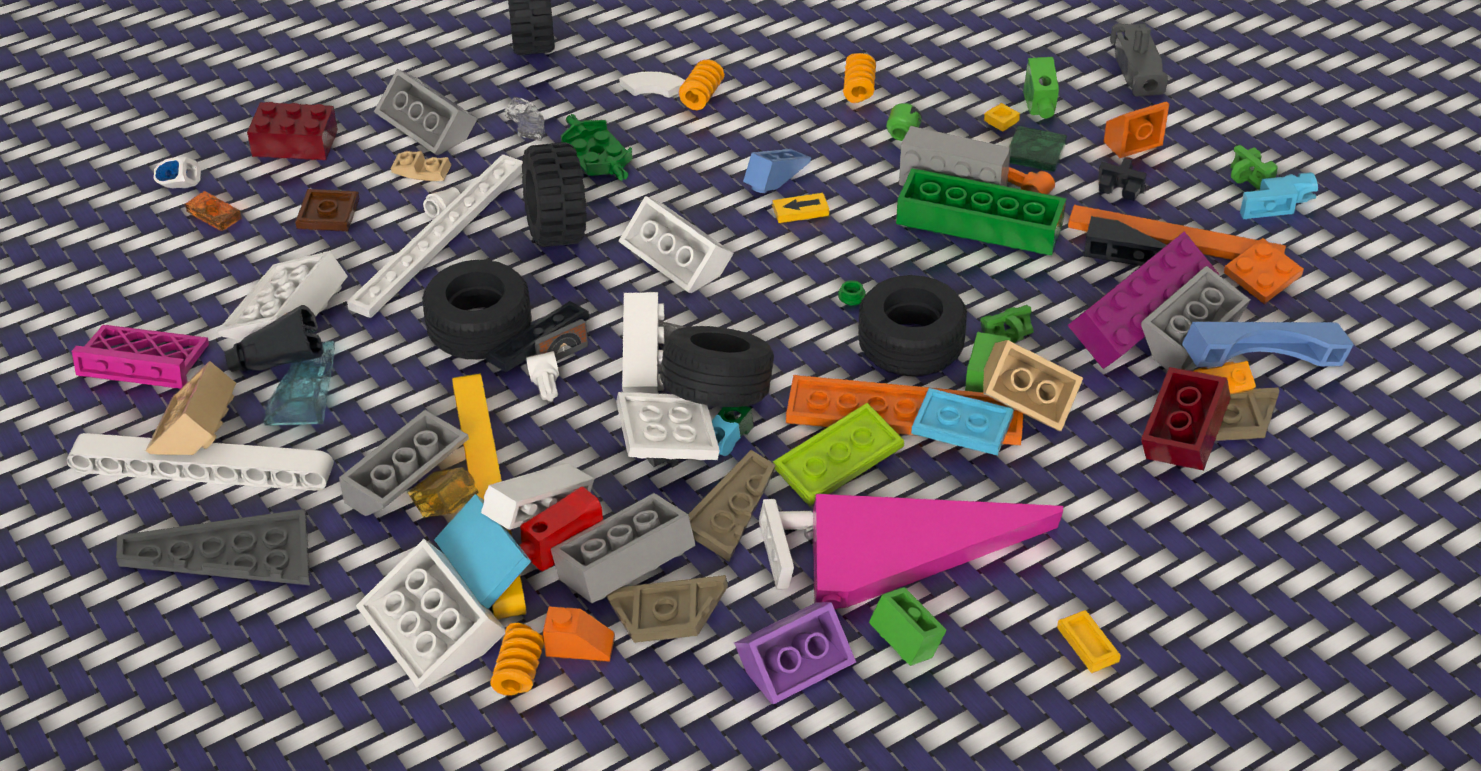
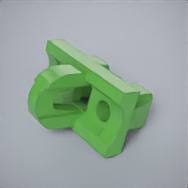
M1242 145L1234 147L1235 158L1230 168L1233 169L1231 179L1236 183L1248 181L1256 189L1260 190L1262 179L1276 177L1278 166L1272 161L1263 163L1261 161V153L1255 147L1249 150L1245 149Z
M1028 305L1018 308L1012 307L1006 309L1003 313L982 317L980 320L981 330L987 334L1011 337V342L1013 343L1022 341L1025 335L1034 333L1030 319L1031 307ZM1004 323L1010 326L1011 328L1005 330Z

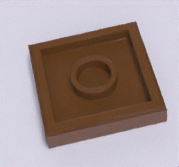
M307 189L295 221L296 229L348 231L360 199L359 192Z

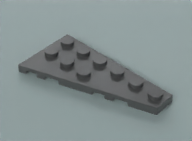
M305 509L117 535L116 559L119 567L310 585L307 516Z

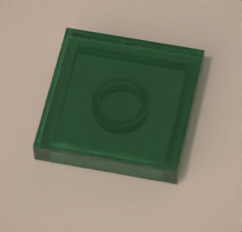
M1018 126L1009 146L1011 148L1009 163L1055 172L1066 145L1067 135Z

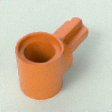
M1009 167L1007 182L1021 187V190L1048 195L1055 188L1054 178L1048 172L1039 171L1037 173L1029 172L1025 174Z

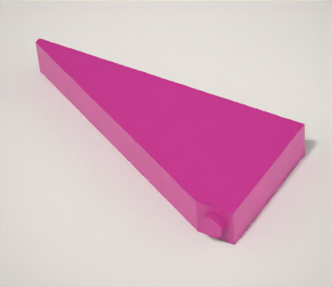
M816 494L813 508L814 603L832 602L834 609L848 608L1058 528L1063 514V506Z

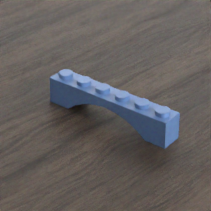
M1192 322L1182 343L1197 367H1222L1229 359L1237 355L1260 351L1290 355L1317 366H1343L1354 345L1336 322Z

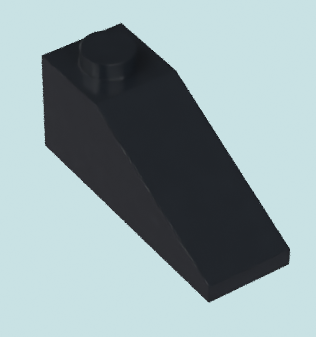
M1091 216L1086 235L1084 257L1141 266L1164 248L1166 244L1118 220Z

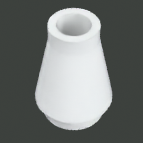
M451 187L447 190L429 194L423 203L427 215L436 218L460 195L459 190Z

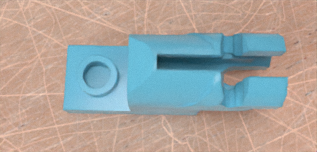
M1299 173L1298 177L1289 174L1285 177L1262 179L1259 191L1244 192L1240 209L1242 218L1251 219L1294 214L1296 203H1304L1316 199V195L1312 193L1313 191H1318V183L1314 173Z

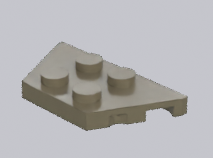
M1279 387L1259 388L1231 394L1230 402L1215 441L1265 438L1278 399Z
M726 575L625 586L608 594L607 599L634 643L698 636L728 588Z

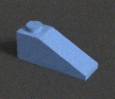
M793 149L752 152L743 182L751 185V189L759 193L777 190L809 164L811 157Z

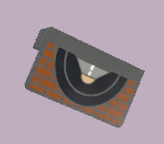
M580 319L535 341L536 354L534 355L554 351L556 361L588 347L586 322Z

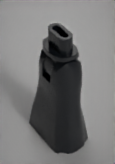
M301 305L262 329L248 335L240 343L234 344L232 349L225 351L228 369L231 372L237 370L244 372L248 370H264L321 357L324 353L321 338L317 334H312L318 331L314 313L309 307Z

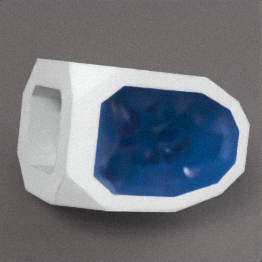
M188 157L166 159L154 169V180L167 188H188L196 186L200 181L201 169L195 160Z

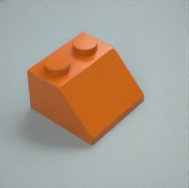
M1166 101L1106 121L1104 143L1119 158L1162 146L1169 103Z

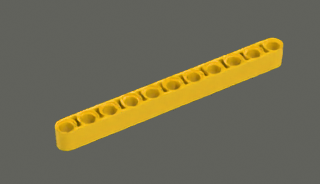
M479 373L454 377L452 382L460 429L469 436V439L463 446L472 496L476 494L484 500L488 486L502 480L482 376ZM506 528V530H507V531L510 533V535L512 536L511 530H508V529ZM520 575L492 605L493 615L497 619L526 615Z

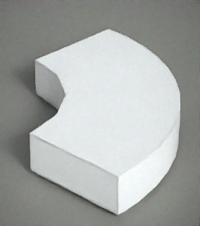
M638 72L619 78L620 86L634 96L644 93H655L668 98L678 94L681 85L685 81L678 76L663 72Z

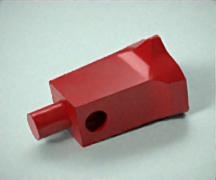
M582 486L520 525L522 543L519 546L531 560V563L542 572L554 566L551 548L603 521L602 506L598 498Z

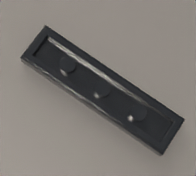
M569 301L486 354L487 361L499 369L508 372L525 361L526 357L536 354L535 341L580 319L586 322L590 319L589 311Z

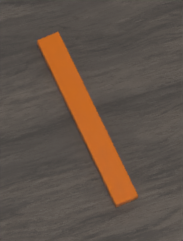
M1079 205L1073 206L1068 221V228L1088 231L1091 216L1118 220L1166 245L1185 231L1204 255L1230 260L1235 259L1259 241ZM1271 243L1282 253H1285L1286 245Z

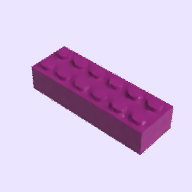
M1184 231L1069 323L1068 327L1102 369H1104L1145 337L1141 327L1142 321L1204 267H1209L1218 275L1219 273Z

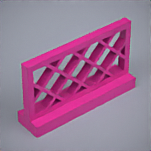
M103 324L85 346H76L71 352L75 373L78 376L181 389L187 383L186 374L207 348L209 342L208 337ZM106 335L115 336L108 339H104ZM135 339H142V340L135 341V342H132V343L130 342V341L135 340ZM167 342L166 344H163V345H160V346H157V345H156V344H159V343ZM124 343L122 346L111 348L112 346ZM190 345H191V346H194V347H191V348L183 349V347H187V346H190ZM150 346V349H146L140 352L137 351L139 349H143ZM173 350H177V352H174V353H171V354H168V355H164V353H167V352H170V351H173Z

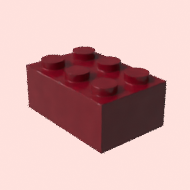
M260 102L247 131L252 157L327 160L338 131L334 106Z
M1169 367L1141 438L1146 459L1204 471L1231 399L1227 377Z

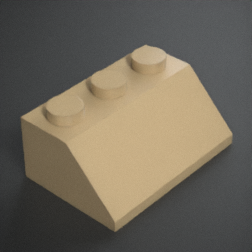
M1009 340L994 344L985 365L983 394L1057 431H1062L1083 378Z

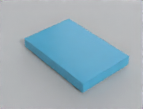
M929 388L912 425L911 434L998 456L1012 421L1014 409Z

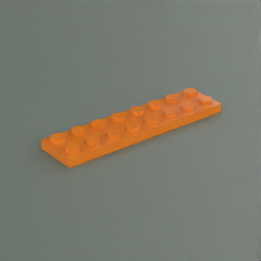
M793 375L786 412V423L829 427L868 403L898 434L914 435L911 434L912 425L929 387ZM932 388L1009 407L983 394V392ZM1014 409L1012 421L1002 444L1021 446L1023 413Z

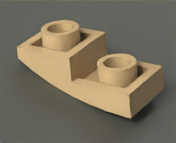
M405 151L398 153L391 171L400 176L416 180L444 181L451 163L448 157L425 159L422 151Z

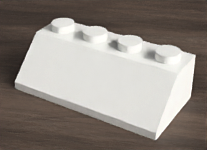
M647 196L644 197L619 239L621 244L689 293L695 292L720 277L734 254L666 205Z

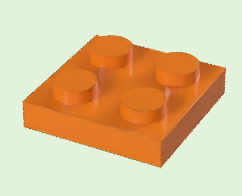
M1262 238L1225 265L1224 273L1263 304H1266L1300 278L1304 268Z

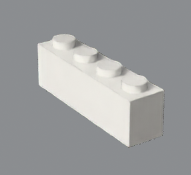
M658 292L624 293L623 392L658 394V391H664V385L659 374L663 350H659V344H664V326L659 327V320H664V303L658 304Z
M564 463L489 485L485 492L481 513L511 530L520 527L526 521L582 486L591 492L594 478L574 466Z

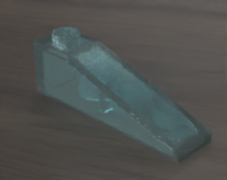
M335 341L322 342L324 353L321 357L291 365L267 402L264 418L265 426L323 424Z

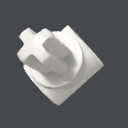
M554 351L526 357L531 382L538 385L543 400L553 401V398L558 396L555 381L559 376Z

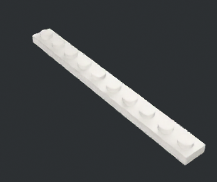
M502 154L347 301L348 310L372 318L522 173L523 161Z

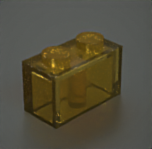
M464 467L433 472L407 493L423 517L453 514L479 492L474 485L475 481L472 475Z

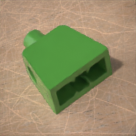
M1053 57L1028 58L1023 94L1029 113L1031 115H1040L1045 119L1050 118L1055 113L1059 93ZM1040 78H1042L1043 85L1039 83Z

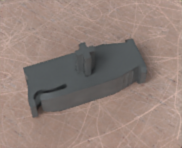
M1117 23L1112 26L1110 42L1115 45L1116 60L1126 82L1132 88L1133 94L1136 97L1162 95L1166 92L1168 76L1163 72L1161 56L1150 35L1151 28L1146 27L1145 23L1137 25Z

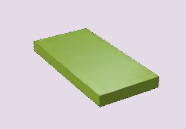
M866 403L773 461V464H775V470L810 507L815 502L816 494H831L903 448L904 440Z

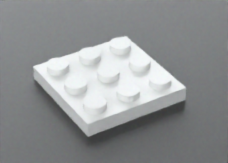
M618 392L616 403L628 457L718 460L720 450L707 405L691 402L674 394Z

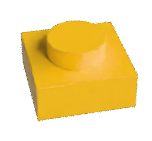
M1003 103L998 104L984 114V121L1002 132L1019 122L1020 118L1019 112Z

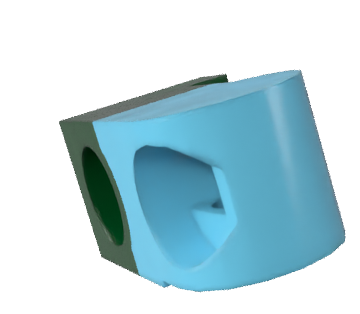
M747 406L722 407L712 420L720 455L727 456L733 450L735 443L743 434L748 435L754 428L751 408ZM734 411H738L741 416H735Z

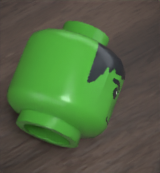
M908 103L895 105L891 109L887 120V131L894 139L903 141L910 126L920 127L922 120L921 112L915 106Z

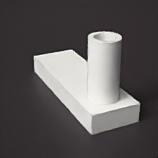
M763 499L759 525L776 589H789L794 565L784 530H799L812 527L813 512H779L775 499Z

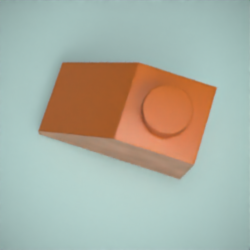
M549 606L543 629L545 654L547 657L610 662L615 632L582 609Z

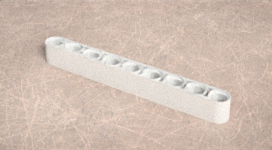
M83 433L77 437L67 457L68 466L80 473L319 491L325 488L334 464L333 458L328 453L319 450L212 443L207 449L201 447L194 455L149 454L145 450L151 438Z

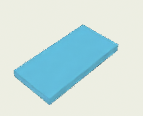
M475 494L434 541L480 604L489 609L530 564L531 560L505 527L481 513L484 500Z

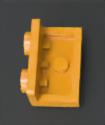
M1248 361L1239 363L1226 362L1222 367L1211 369L1203 367L1194 370V372L1227 377L1230 395L1253 390L1256 387Z

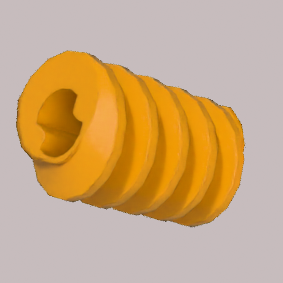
M855 53L849 55L846 59L843 93L845 98L851 103L862 102L870 98L874 93L876 61L872 56L864 53Z
M710 59L699 61L679 89L680 100L687 108L698 111L705 107L724 79L725 74L721 65Z
M510 623L506 627L490 682L492 688L497 693L512 696L528 692L532 689L533 679L536 675L535 669L538 667V659L544 646L542 635L522 623Z

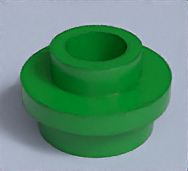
M846 281L838 291L839 300L847 305L860 304L866 295L863 285L858 281Z

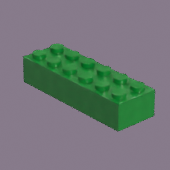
M911 168L898 197L896 224L1039 254L1052 255L1064 221L1066 198Z

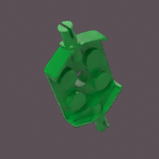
M574 114L568 115L566 122L571 127L561 135V142H567L574 146L580 161V167L587 175L615 174L620 181L626 180L628 172L623 167L631 162L633 158L632 148L629 147L626 150L607 130L606 120L579 121Z

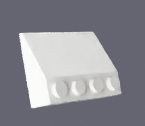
M331 251L273 264L217 330L219 336L241 341L248 335L262 329L301 305L309 307L316 317L319 312L328 306L327 302L341 290V284L348 276Z
M425 539L356 605L375 633L420 690L481 657L505 634V628L489 609L480 604L444 553Z

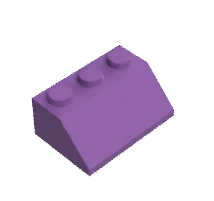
M816 602L734 642L746 673L771 704H775L856 663L832 602Z

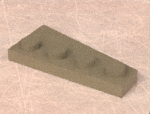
M750 450L688 514L694 540L729 562L774 473L775 464Z

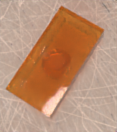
M206 191L185 203L188 213L220 231H224L242 219L240 210Z

